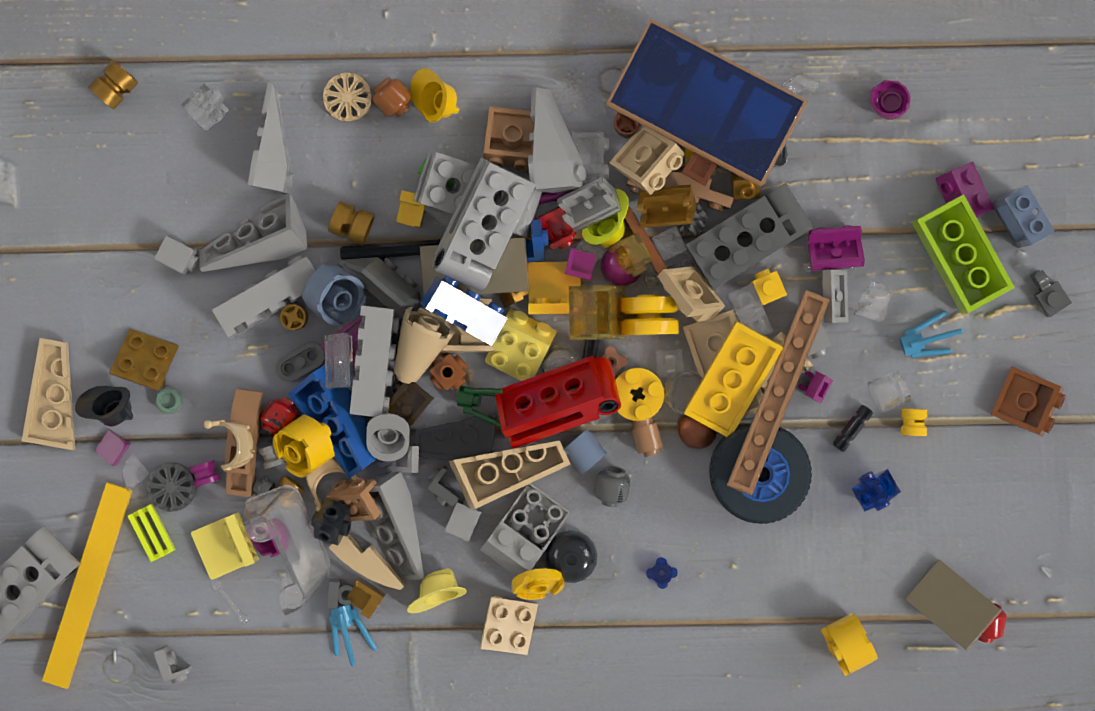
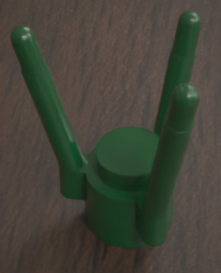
M461 385L457 395V406L463 407V413L474 415L501 428L498 420L475 410L474 407L480 406L482 396L495 397V394H501L503 390L473 388Z

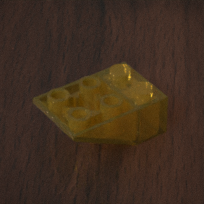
M608 285L569 286L570 340L626 339V335H621L620 324L621 321L626 319V314L620 312V298H625V287Z

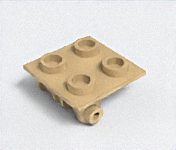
M493 595L489 600L480 649L528 655L538 604L503 599L502 596Z

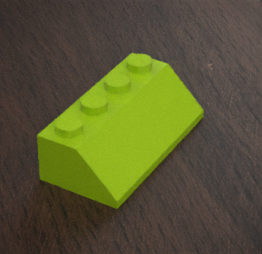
M964 195L911 222L961 314L970 313L1015 288Z

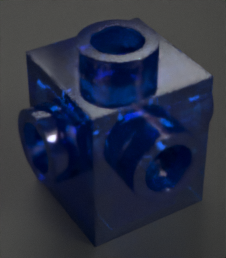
M888 469L877 474L870 471L858 478L860 483L852 488L864 512L873 508L879 511L890 505L889 501L901 492Z

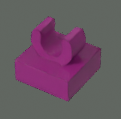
M805 371L804 374L811 378V382L808 386L799 384L798 387L805 392L804 395L821 404L833 380L817 371L815 374Z

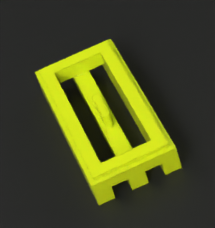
M153 503L128 515L150 562L176 550ZM148 511L167 547L165 550H163L145 514ZM138 516L140 517V519H141L143 525L145 526V528H146V530H147V532H148V534H149V536H150V538H151V540H152V542H153V544H154V546H155V548H156V550H157V552H158L157 554L154 553V551H153V549H152V547H151V545H150V543H149V541H148V539H147V537H146V535H145V533H144V531H143V529H142V527H141V525H140V523H139V521H138V519H137Z

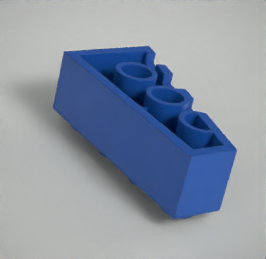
M334 359L314 371L288 393L303 415L328 425L331 430V436L329 437L335 453L334 458L349 479L377 459L367 449V423L362 415L350 414L352 393Z

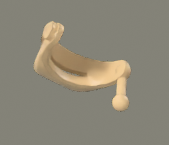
M225 420L204 421L203 426L206 429H210L213 426H224L230 429L235 436L237 442L235 457L229 464L221 465L223 471L240 468L253 458V452H255L253 450L254 441L248 430L250 429L249 425L238 422H225Z
M332 458L314 472L305 476L310 492L315 499V511H319L323 505L322 500L316 493L319 480L331 472L345 474L335 458ZM357 475L351 477V480L359 479Z

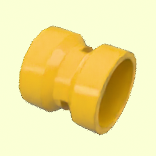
M901 409L903 425L900 429V435L927 436L925 419L928 417V409Z

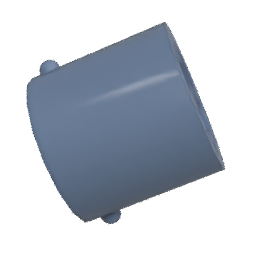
M588 429L581 432L563 448L568 459L581 474L589 470L607 454V451Z

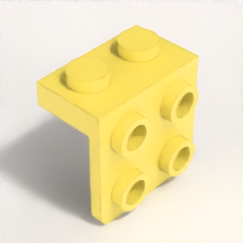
M510 308L506 315L508 319L493 343V351L488 352L485 362L523 381L536 375L557 330L551 328L546 323L538 322L528 317L522 311Z

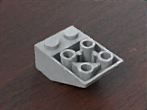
M530 483L524 487L480 551L515 576L530 571L571 511Z

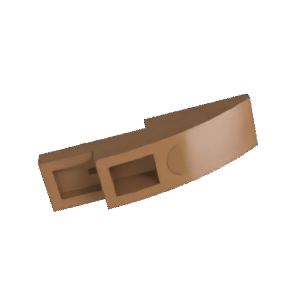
M670 172L665 178L663 186L691 184L696 203L699 200L708 202V208L723 212L724 208L730 209L734 199L733 197L710 190L709 187L712 179H709L704 186L681 172ZM628 179L626 186L631 187L630 192L640 195L639 191L641 188Z
M237 388L235 391L229 422L249 425L250 429L248 430L254 441L253 450L255 452H253V458L244 466L224 471L227 472L225 494L252 497L254 495L252 490L255 482L257 444L260 442V415L262 413L263 391ZM228 429L224 465L229 464L234 459L237 451V442L230 429Z

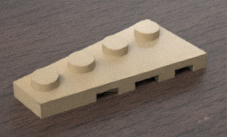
M46 338L39 339L22 435L23 442L76 450L68 342Z

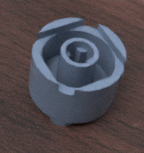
M320 265L309 278L302 293V298L308 308L327 323L334 326L342 325L341 323L355 320L360 315L361 306H365L366 303L363 283L336 265Z

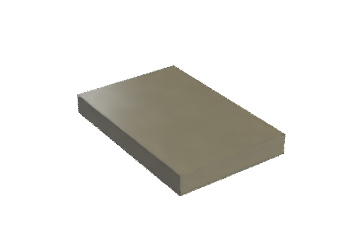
M940 559L906 597L910 604L966 651L971 648L1001 613V609Z

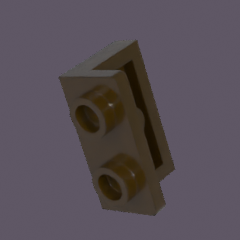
M399 381L392 389V392L395 394L390 399L388 413L404 418L410 429L434 400V397L416 382L407 384Z

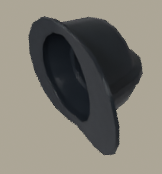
M96 386L84 392L75 404V411L80 417L98 420L105 426L113 427L123 421L133 419L132 406L129 400L130 391L126 387Z

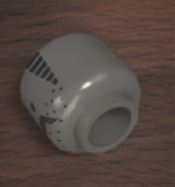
M607 466L605 470L597 474L594 494L596 498L602 501L603 505L616 507L617 504L627 500L631 480L624 469L616 466Z

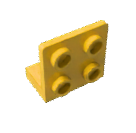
M568 261L528 263L529 315L582 313L581 279L565 275Z

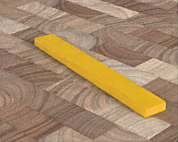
M106 482L80 562L81 565L78 568L42 679L43 682L68 689L133 492L132 489Z

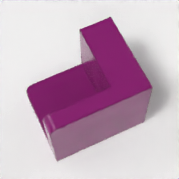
M571 248L565 275L590 281L596 255Z

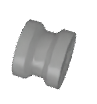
M273 445L258 449L259 454L264 458V469L286 463L283 457L278 459Z

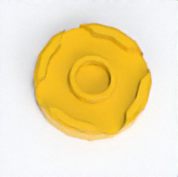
M547 568L523 572L513 578L511 583L513 594L517 593V597L526 600L543 599L550 592H552V595H556L565 585L561 572Z

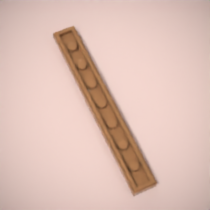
M805 290L784 341L783 349L778 356L727 483L728 487L752 496L830 299Z

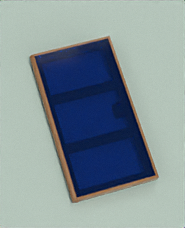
M650 19L610 98L607 100L606 106L762 188L808 100Z

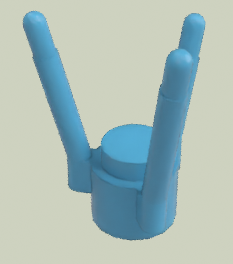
M942 311L916 327L905 330V335L899 338L905 357L911 355L913 359L920 356L950 354L952 352L951 349H921L926 348L925 344L962 334L964 330L960 328L923 338L921 333L916 334L947 315L946 311Z
M343 605L337 607V609L330 610L331 616L329 619L332 628L335 656L339 655L338 629H341L350 665L355 666L347 627L353 625V619L373 651L377 650L371 636L359 618L357 608L351 610L350 605Z

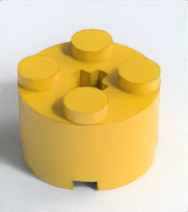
M630 368L615 378L621 401V408L617 411L620 415L629 420L642 421L651 418L659 411L664 400V388L660 379L654 373L643 368ZM641 387V393L644 395L643 399L638 398L636 401H633V395L630 391Z
M307 415L300 416L282 428L273 437V447L278 459L283 457L287 463L284 467L297 477H305L335 456L332 441L329 437L331 436V430L328 425L319 423Z
M855 614L847 615L820 629L825 641L828 643L826 646L831 656L839 661L837 664L844 677L878 660L876 651L872 643L869 642L866 636L867 633Z

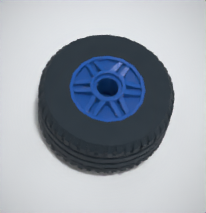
M752 423L741 425L728 437L724 436L713 451L709 469L712 490L717 500L728 512L746 522L768 524L787 518L788 515L797 510L798 506H801L802 502L806 499L805 496L808 495L812 477L809 455L798 438L786 429L779 427L764 464L766 473L764 477L758 479L752 496L727 486V483Z

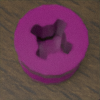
M215 460L189 467L190 472L195 477L193 482L195 487L220 480L219 474L215 473Z

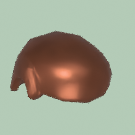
M684 412L678 419L680 440L688 448L700 450L709 447L714 439H716L717 431L687 416Z

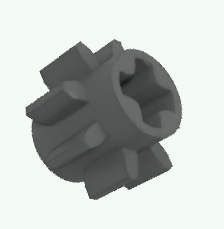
M696 203L697 207L693 223L676 225L684 236L688 233L695 236L706 227L705 220L709 217L698 203Z

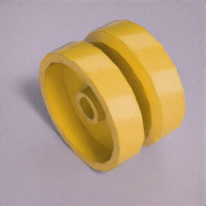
M661 294L620 298V312L623 314H637V319H624L620 322L621 335L679 334V320L675 318H662V313H675L678 311V304L672 296L661 297Z

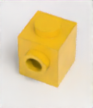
M769 268L754 274L756 279L750 282L760 306L787 295L778 272L770 273Z

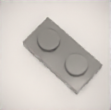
M822 270L823 297L830 299L824 314V323L849 322L847 270Z

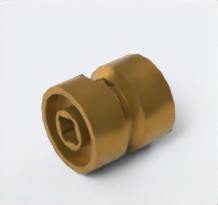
M112 60L103 70L104 76H97L88 88L105 104L115 110L124 100L123 94H129L139 82L116 61Z
M340 200L332 215L328 232L340 237L348 235L350 241L364 245L372 228L375 214L363 209L355 211V206Z

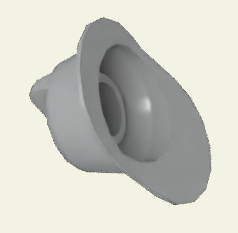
M387 413L374 416L368 422L366 444L368 451L373 457L388 462L396 461L407 453L410 429L406 420L398 415Z

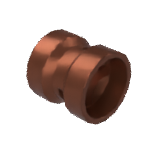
M619 112L616 114L614 129L620 136L631 137L639 129L640 123Z

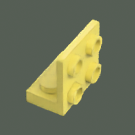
M240 512L191 532L211 580L241 567L249 566L259 560Z

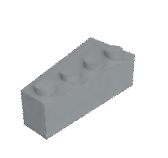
M301 255L293 258L288 262L289 266L281 271L279 268L273 270L265 276L266 279L258 284L254 282L243 289L242 293L235 297L234 295L228 297L220 303L221 305L212 309L227 337L237 338L282 311L285 306L302 299V293L305 290L306 284L317 269L311 258L308 256L303 258Z
M361 306L360 315H362V322L358 330L359 347L355 358L356 372L353 378L350 414L374 417L379 414L388 413L390 397H385L386 386L391 387L393 371L388 370L389 360L395 359L396 344H391L392 334H398L399 318L395 317L394 309Z

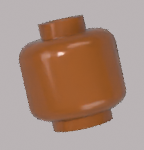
M388 77L373 89L375 94L372 100L385 116L395 114L399 117L410 108L407 103L411 100L412 95L399 79L391 80Z

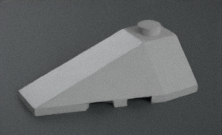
M268 83L262 108V119H265V124H261L260 128L258 127L257 138L260 147L259 151L253 150L248 185L259 190L287 194V189L292 188L294 173L290 172L291 167L277 86L273 83Z
M538 87L532 88L530 117L534 122V132L530 133L529 141L533 143V155L528 156L530 182L536 184L533 191L557 194L574 191L585 185L586 171L583 167V162L551 91Z
M289 193L265 204L260 208L262 213L250 221L248 218L240 222L242 226L232 234L224 233L201 249L199 269L205 272L280 260L306 250V229L292 195Z
M401 472L383 473L374 477L377 484L369 491L381 512L375 520H367L374 530L371 532V535L375 540L379 539L386 547L387 558L403 580H420L424 577L411 494Z

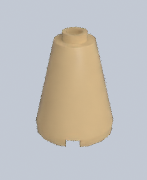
M409 307L405 310L393 370L397 375V379L403 383L417 382L455 332L453 325L450 328L445 325L446 320L443 317L424 308H419L415 312L411 311L413 307Z

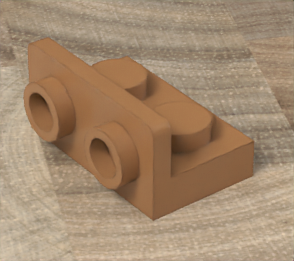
M359 478L349 481L345 479L340 480L332 486L333 490L325 497L351 506V521L375 520L381 514L374 498L369 494V491L377 484L374 478Z

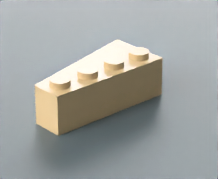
M560 440L449 461L470 510L481 507L571 465Z

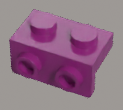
M973 161L935 179L946 203L964 195L976 217L994 209Z
M846 225L838 228L809 230L807 247L811 271L863 267L865 258L861 242V226Z

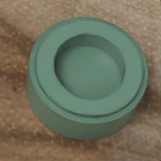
M164 388L157 393L155 404L162 413L171 414L181 408L183 397L175 388Z

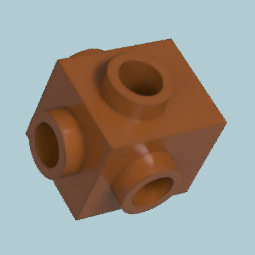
M442 353L431 363L433 368L430 372L433 376L430 377V380L439 390L444 388L448 391L452 388L456 391L466 382L464 376L468 374L465 370L467 364L458 354L454 357L452 354L445 356ZM446 367H450L453 370V374L449 378L443 375V370Z

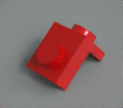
M559 206L538 217V220L541 219L543 230H548L549 247L551 250L557 247L560 250L568 247L573 243L577 233L564 221L562 215L566 213Z

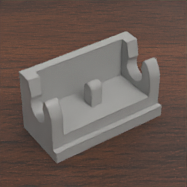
M603 177L557 199L559 207L566 213L562 215V218L573 228L574 232L585 229L621 211L616 189Z

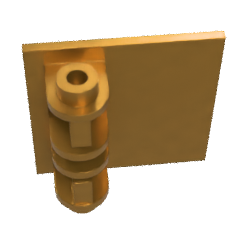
M129 329L109 374L159 391L165 386V376L179 346Z

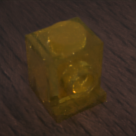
M639 232L615 243L609 248L610 253L616 252V259L620 268L625 270L627 275L631 273L633 277L647 271L646 265L653 261Z

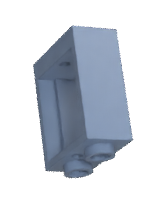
M1028 185L1014 189L992 202L997 215L1017 248L1033 245L1055 232ZM1033 209L1038 210L1037 215H1034L1032 213Z

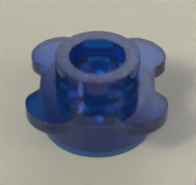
M659 557L656 560V564L646 571L647 577L653 579L660 589H665L671 579L675 578L678 574L677 569L668 565L667 560L663 557ZM664 571V575H660L659 572Z

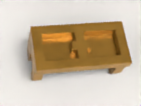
M691 184L662 187L660 190H655L651 195L640 189L637 212H642L640 217L641 228L693 223L697 204Z

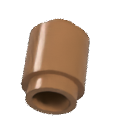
M652 417L632 422L633 429L631 431L638 454L643 453L644 457L658 454V448L663 447L657 423L653 422Z

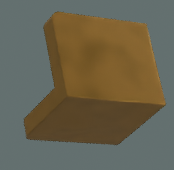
M359 577L346 599H351V604L362 610L361 614L370 619L384 598L385 593Z

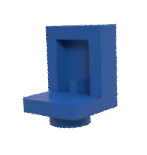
M541 219L532 220V240L525 241L527 262L544 261V246L549 245L548 230H542Z

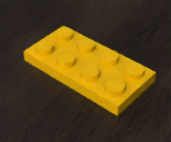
M736 320L683 411L684 414L728 437L732 432H735L781 353L783 346Z

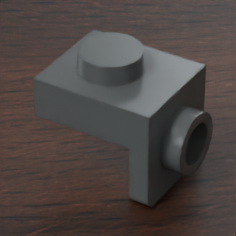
M443 466L439 470L436 467L427 479L431 483L428 489L436 494L434 499L445 507L448 504L453 507L460 496L440 482L448 468Z

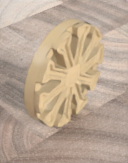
M346 72L338 74L330 79L324 88V106L328 113L339 121H357L368 113L372 105L371 88L357 74ZM350 77H351V78H354L353 83H352L351 86L349 87V80H348V79H349ZM341 78L343 79L344 88L337 82ZM362 82L364 86L355 90L358 84ZM333 85L339 92L330 91L329 89ZM365 92L368 94L367 98H362L358 96ZM331 96L336 97L337 99L328 102L327 97ZM357 103H364L366 106L364 109H361ZM340 104L336 112L331 110L332 107ZM346 108V117H341V113ZM351 108L358 112L357 116H352Z

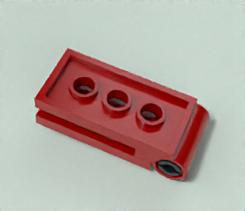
M590 356L500 388L503 392L495 394L502 433L505 437L509 438V443L513 449L600 418L599 414L611 415L621 408L612 364L609 359L604 357L594 358Z

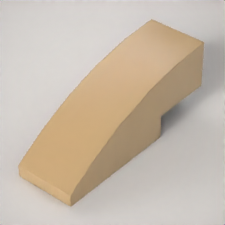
M348 534L347 537L343 536L338 546L332 544L328 547L350 568L372 581L401 590L406 584L372 544L364 551L353 537Z

